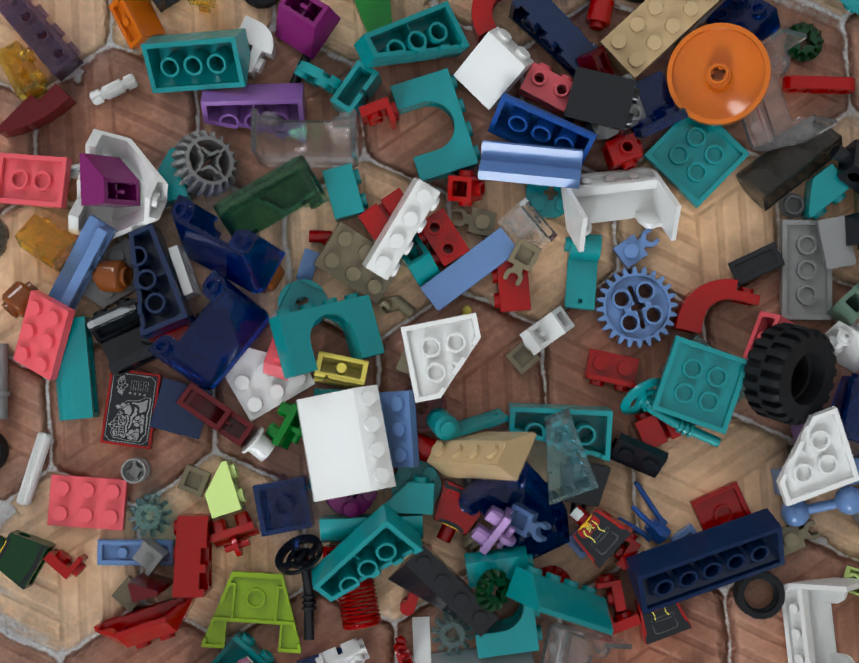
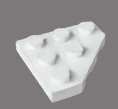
M476 313L401 327L415 403L442 397L481 338Z
M234 344L213 357L251 422L278 407L282 402L290 400L317 384L311 373L288 378V381L263 373V367L267 352Z
M832 406L808 416L776 480L783 502L787 507L859 481V474L837 407Z

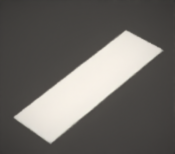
M430 616L412 617L415 663H431Z

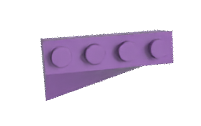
M304 83L247 84L246 87L207 89L202 92L200 102L205 124L233 129L243 127L250 129V132L260 133V131L276 133L275 136L285 138L287 135L298 137L299 141L306 142L307 140Z

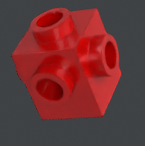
M625 133L623 135L616 134L611 137L610 141L605 142L601 149L609 171L621 168L623 171L630 170L637 166L638 161L643 156L642 143L639 139L636 140L634 133L625 135Z
M466 169L459 170V174L448 175L447 201H457L459 206H473V202L481 201L485 193L483 179H478V175H474V170Z

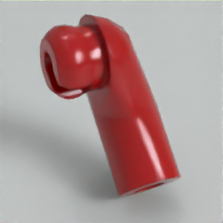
M309 230V242L325 245L332 231Z

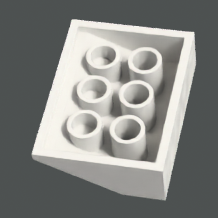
M377 384L296 400L314 502L396 487Z

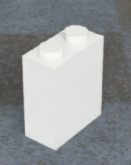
M496 27L485 35L453 76L490 110L499 104L503 92L507 94L534 61L530 58V54L525 48L518 46L512 40L509 32Z

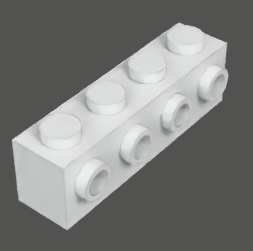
M414 177L362 265L385 280H388L390 276L394 277L401 264L398 262L402 255H407L413 247L414 242H412V239L416 232L421 233L427 223L425 217L428 212H433L439 204L440 198L438 196L440 191Z

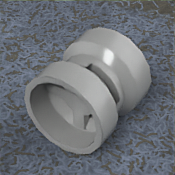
M143 457L128 459L121 467L122 478L132 484L146 480L151 474L150 462Z

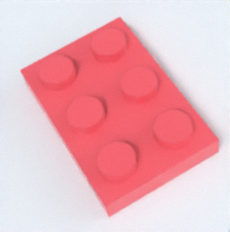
M0 153V204L66 209L72 159L67 157Z
M39 290L31 291L13 360L48 380L57 379L76 310Z
M51 474L47 525L125 530L129 483L119 478Z

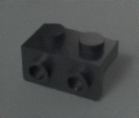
M621 433L619 438H615L612 442L610 459L655 478L666 463L669 453Z

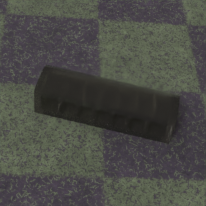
M813 114L737 173L736 177L747 195L764 211H767L833 159L830 157L832 148L836 144L843 146L842 136Z

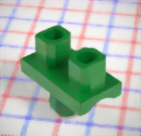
M282 402L277 412L285 417L282 425L280 426L272 422L265 433L273 440L272 444L288 450L291 443H298L302 437L297 404Z

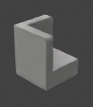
M149 537L143 540L140 549L132 559L147 569L144 574L150 576L170 552Z

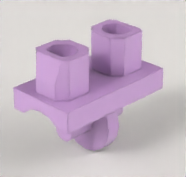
M491 505L484 519L493 526L489 530L478 523L473 529L471 538L480 544L479 551L484 555L488 553L497 540L496 546L499 549H502L504 545L513 547L517 542L513 535L516 528L512 525L508 527L512 521L510 516L513 513V510L509 507H506L503 511Z

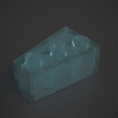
M569 408L544 417L549 505L598 488L596 477Z

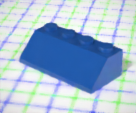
M504 92L487 131L512 143L582 149V165L597 137V134Z

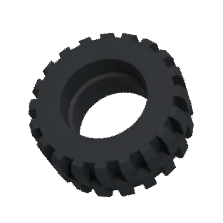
M778 323L761 333V338L755 340L753 349L747 355V365L744 364L743 370L745 372L743 386L746 389L744 395L756 414L789 425H801L806 422L810 414L823 410L824 403L828 402L830 398L829 393L833 390L835 384L833 380L837 374V369L835 368L837 358L833 354L835 351L833 345L821 331L790 323Z

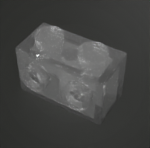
M526 197L497 221L515 244L520 237L543 249L558 236Z

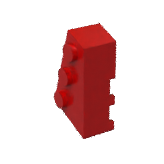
M211 513L181 514L174 521L173 526L174 535H176V545L173 550L172 598L204 597L212 590V544L209 539V535H212Z

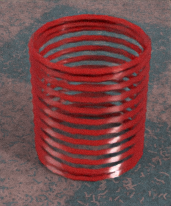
M370 577L360 582V586L357 588L362 589L352 590L337 599L340 605L339 609H341L340 617H342V628L344 630L363 629L381 623L382 619L379 613L380 609H378L379 605H377L379 601H377L378 597L375 592L377 589L375 588L374 578ZM370 595V596H366V597L355 598V597H359V596ZM371 599V600H368V601L352 603V602H356V601H360V600ZM372 603V604H369V605H364V606H359V607H353V606H357V605ZM368 607H374V608H370V609H366V610L354 611V610H358V609H363V608H368ZM375 611V612H372V613H367V614L352 616V615L359 614V613ZM370 621V622H366V623L355 624V623H359V622Z

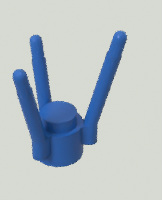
M636 481L634 485L656 519L650 520L635 505L631 509L646 523L644 527L646 532L621 517H618V519L633 528L634 532L643 536L648 542L653 540L659 545L668 538L671 530L666 526L668 522L660 515L644 489Z

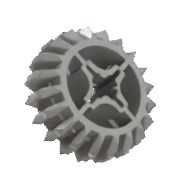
M201 130L199 133L193 131L189 135L182 137L181 141L175 145V151L171 156L175 161L172 162L171 167L177 169L174 176H180L182 179L179 185L186 184L188 186L187 192L195 190L196 197H200L202 194H204L205 198L217 197L222 192L228 191L230 186L235 183L236 179L234 177L239 172L235 167L238 166L239 161L233 159L236 156V152L229 150L231 143H223L224 136L216 138L215 131L207 134L206 130ZM210 160L207 166L200 168V166L203 165L204 162Z

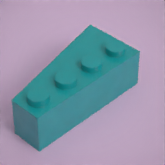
M448 1L365 33L354 44L365 68L458 57L470 46Z
M508 403L509 421L507 427L509 432H534L537 434L535 440L575 450L579 453L595 456L610 462L613 411L609 407Z
M385 504L381 505L311 570L312 588L331 602L359 587L360 582L371 577L373 579L377 577L383 569L394 564L396 566L402 563L406 556L412 553L416 555L423 551L420 533Z

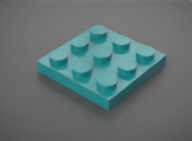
M684 114L643 157L697 208L750 153L721 125L702 124Z
M675 336L650 409L726 434L743 385V378H745V372H743L744 364L747 365L748 360L680 336Z

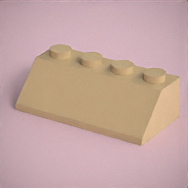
M476 431L451 440L438 439L431 449L427 463L445 477L517 481L537 434L534 432Z

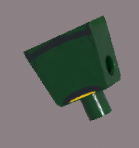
M20 530L11 532L7 538L0 535V571L25 590L33 585L45 564L43 558L53 550L56 544Z

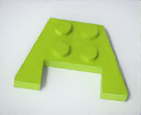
M233 570L203 638L201 647L224 649L226 645L227 622L280 625L278 652L301 653L302 647L284 574Z

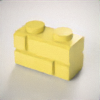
M319 351L316 362L318 370L314 372V381L345 388L363 387L369 361Z

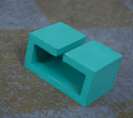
M358 59L330 99L334 110L355 122L360 115L358 108L367 104L365 98L370 100L382 83L379 72L373 68H365L362 61Z
M349 163L322 171L336 222L356 218L362 214L364 208L368 207L365 193H359L357 184L362 183L359 170H353L352 164Z

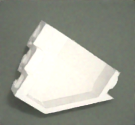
M93 129L85 144V153L119 157L139 180L140 206L113 208L81 205L79 175L77 178V199L68 214V233L80 235L90 215H94L117 229L113 239L159 220L167 203L168 183L131 138Z

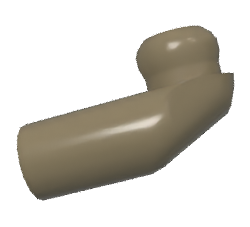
M399 295L384 297L378 304V309L382 314L400 311L408 319L416 310L415 307Z

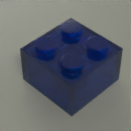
M306 474L258 483L252 486L261 537L314 526L315 522Z

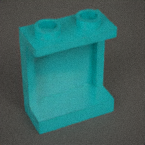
M239 630L211 663H237V661L247 656L254 663L276 662L271 652L267 649L261 650L255 644L256 640L249 633H242Z

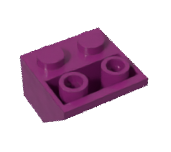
M281 0L278 4L275 36L313 60L341 18L320 0Z
M86 153L79 154L81 205L113 208L140 206L139 180L119 157Z

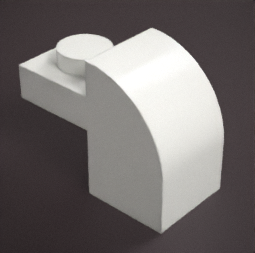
M246 15L239 29H246L249 49L251 50L248 76L255 79L256 74H260L265 67V57L273 61L275 60L276 44L270 30L263 23Z
M560 305L519 335L523 339L525 347L531 350L533 355H536L575 325Z

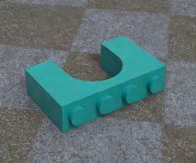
M448 68L390 86L399 115L423 107H436L443 110L452 120L454 133L451 140L444 147L413 157L418 178L425 183L448 177V175L458 174L461 169L471 170L477 168L478 160L481 159L478 146H473L470 136H473L471 124L469 121L465 122L462 114L466 112L462 98H457L455 89H458L456 78L453 76L454 74H449Z
M356 292L345 295V300L337 301V297L323 300V305L315 306L314 302L299 306L300 310L292 312L291 307L276 311L277 316L269 319L284 378L288 379L318 370L311 346L310 334L314 323L319 318L329 319L342 329L351 358L362 360L385 353L369 294L359 296V293Z
M525 545L489 550L486 555L481 552L464 554L469 588L476 587L480 576L489 569L503 571L506 573V577L511 580L516 566L527 569L528 565L534 567L532 554H527ZM520 603L517 610L511 616L496 621L482 637L475 632L478 659L538 651V641L543 640L541 625H536L535 617H540V612Z

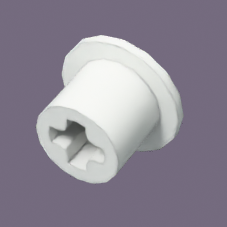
M260 427L251 435L241 450L243 454L249 451L261 462L275 448L272 441L263 434L265 430L263 427Z

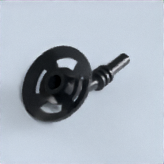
M311 534L299 535L290 539L279 549L275 557V565L282 574H302L304 590L302 599H304L302 601L304 605L302 606V610H304V640H314V610L317 609L314 604H317V601L314 599L317 596L312 588L311 568L319 561L323 553L321 540ZM305 543L313 544L311 549L300 548L299 545ZM291 550V552L289 553V555H288V557H287V559H286V562L283 563L285 556H286V555L288 554V552ZM294 568L300 570L291 571L289 569Z

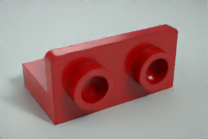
M387 97L358 108L363 125L369 123V126H375L383 122V118L387 116L391 129L397 128L396 121L399 120V113L394 101L389 103Z
M589 349L583 378L589 379V384L603 387L604 383L614 385V390L628 392L629 388L636 387L635 378L639 359Z

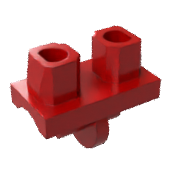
M247 511L234 515L237 526L230 529L225 519L213 521V534L209 535L210 543H214L216 548L224 546L226 553L235 551L237 557L242 556L243 547L250 545L249 537L260 534L258 526L252 521Z

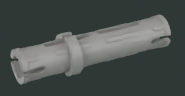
M0 343V419L9 418L8 397H11V391H8L9 344Z

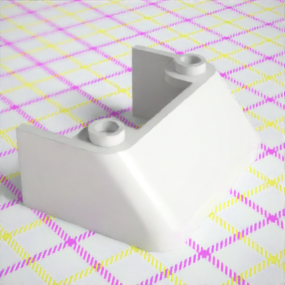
M640 167L627 171L622 169L581 174L579 189L561 187L566 230L579 252H584L585 237L592 230L591 223L636 218L638 223L644 228L654 229L662 227L671 241L676 240L681 205L658 172L652 168Z
M832 577L794 581L783 586L785 601L782 606L788 663H855L849 655L837 653L831 603L843 602L847 598L849 591L859 588V579Z

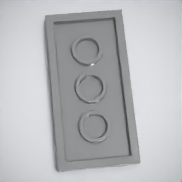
M780 220V254L785 262V266L780 267L779 315L788 320H832V317L827 313L832 308V269H825L816 224L818 220Z

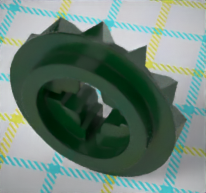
M803 21L792 25L786 31L783 46L787 55L793 60L808 62L816 58L822 51L824 40L821 36V30L814 27V24L804 23ZM808 34L807 42L810 45L807 44L800 50L801 41L798 38H803Z
M489 569L478 579L475 595L478 604L484 610L491 612L502 610L503 604L509 602L506 593L511 580L506 577L505 572L498 569ZM494 586H498V589L495 591L496 596L491 595L494 591Z

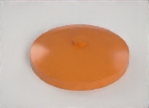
M731 23L707 24L690 32L674 49L667 68L668 89L676 106L690 119L713 126L731 124L751 114L764 99L771 77L769 56L762 42L749 30Z

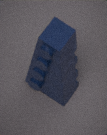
M552 0L512 1L509 18L574 78L576 67H579L577 58L598 48V46L590 42Z
M150 223L129 232L131 260L135 274L134 286L137 291L138 300L137 312L140 317L141 326L139 327L140 337L150 340L196 321L188 299L183 295L161 229Z

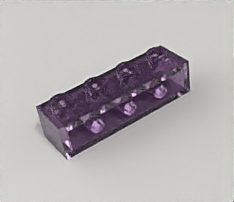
M0 0V13L51 73L61 82L84 63L78 56L82 52L72 41L67 43L63 39L64 31L56 22L51 25L46 19L50 15L40 4L35 6L31 0Z

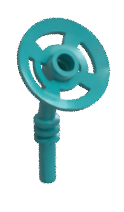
M651 378L638 384L621 402L620 410L625 415H632L641 411L648 412L673 427L675 432H680L681 435L686 434L688 438L692 436L715 447H718L721 442L720 437L695 427L693 423L690 424V422H684L682 419L679 420L676 417L650 409L660 378ZM635 399L636 401L634 403V406H630L632 401Z

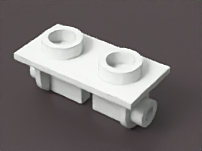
M355 637L340 644L342 654L338 655L336 648L333 647L319 653V657L315 658L316 663H364L370 656L363 639Z

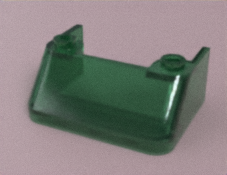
M300 155L222 199L213 208L238 247L246 250L258 242L257 237L261 231L302 207H310L313 210L324 202H328L329 199L305 157Z

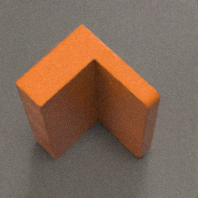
M113 0L108 6L131 50L138 49L148 38L165 33L149 0Z

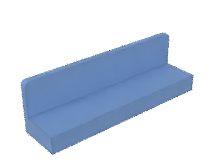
M483 140L478 179L579 189L583 150Z
M90 215L48 296L76 310L92 279L93 270L102 260L117 229L94 215Z
M500 227L420 287L422 293L430 300L437 311H441L506 262L515 244Z

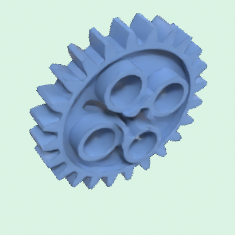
M636 266L631 268L630 274L624 268L621 270L622 277L617 273L612 274L614 282L608 279L605 280L608 289L600 288L599 291L604 297L596 298V301L601 303L602 307L596 308L595 311L602 312L603 315L597 321H605L606 323L601 330L610 329L611 332L608 338L618 336L617 344H621L623 340H626V347H631L633 341H635L637 348H641L642 341L647 346H651V338L656 342L661 341L659 333L668 335L665 326H674V323L669 318L677 316L675 312L671 311V308L678 306V303L671 302L670 300L676 296V293L668 294L667 292L672 285L667 284L663 286L664 276L655 279V270L647 275L646 267H643L640 273H638ZM641 285L649 288L650 294L648 298H642L639 295L638 289ZM628 286L632 287L634 300L628 291ZM617 293L625 295L626 304L624 306L616 304L614 298ZM634 301L636 304H641L642 308L638 312L631 310ZM650 308L658 313V318L655 322H651L647 318L646 314ZM626 316L634 320L632 330H627L623 326V319ZM639 316L645 325L644 329L640 326Z

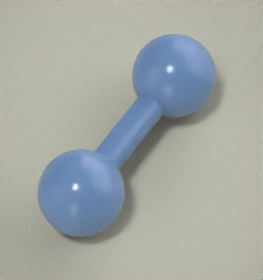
M845 486L837 491L834 499L811 504L801 501L787 507L783 503L781 517L788 525L798 527L804 525L809 520L810 514L838 508L840 512L847 515L859 513V489L854 486Z

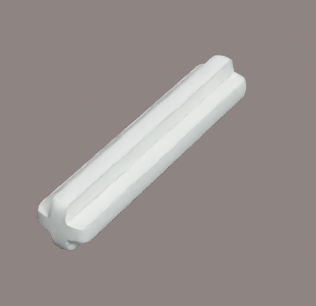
M39 432L37 434L16 502L21 505L28 506L32 502L52 440V435Z

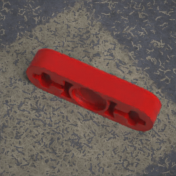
M785 76L782 78V91L806 94H852L855 92V78Z

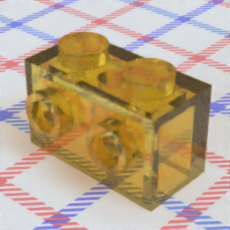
M15 41L0 49V64L17 97L23 101L30 94L38 98L48 91L45 85L48 83V80L41 69L37 70L34 64L37 59L29 47L25 48L18 41Z
M33 214L15 235L19 247L59 273L76 242V238L67 230L62 232L56 228V225L47 217L42 219L36 214Z

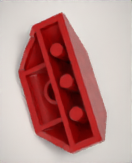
M196 597L170 598L102 621L94 626L95 632L127 648L136 645V648L140 649L152 644L151 640L160 637L161 641L176 636L175 632L182 627Z

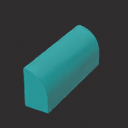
M90 317L73 318L56 379L59 421L100 417L93 335L87 326V319Z
M373 513L354 517L322 515L319 519L321 542H342ZM396 513L420 533L421 539H423V514Z

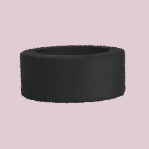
M765 571L735 582L733 596L735 603L745 614L755 619H767L773 617L781 610L785 601V590L783 584L775 575ZM755 579H764L769 582L774 592L770 604L761 609L751 607L746 602L744 596L746 586Z

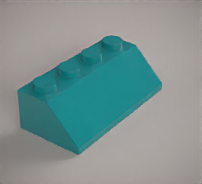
M245 28L152 36L141 44L152 93L247 86L250 49Z
M528 565L527 569L516 566L506 593L507 597L538 612L609 635L613 634L614 630L606 599L596 594L597 589L584 584L582 588H578L580 583L567 578L564 579V582H561L560 576L550 572H546L544 576L542 575L543 570Z

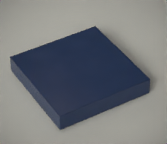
M163 377L149 427L199 439L204 422L176 403L189 384ZM199 387L212 396V390Z

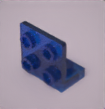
M725 0L706 19L707 24L731 23L741 26L752 32L762 44L781 27L777 8L764 0Z
M662 71L655 72L637 81L636 88L640 89L639 97L646 117L639 120V124L631 127L635 137L645 138L688 117L685 108L679 109L675 106Z

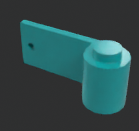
M587 235L585 237L584 252L577 250L571 237H565L564 251L568 252L564 308L595 310L597 267L601 254L602 235Z
M435 408L430 411L426 421L428 428L441 440L446 441L485 428L490 429L499 426L501 423L509 421V417L497 408L457 421L447 410Z

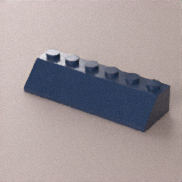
M766 508L626 557L628 576L643 615L785 565L782 526Z

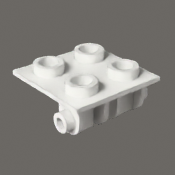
M838 321L825 335L834 347L835 351L833 354L837 358V363L855 373L859 370V332Z

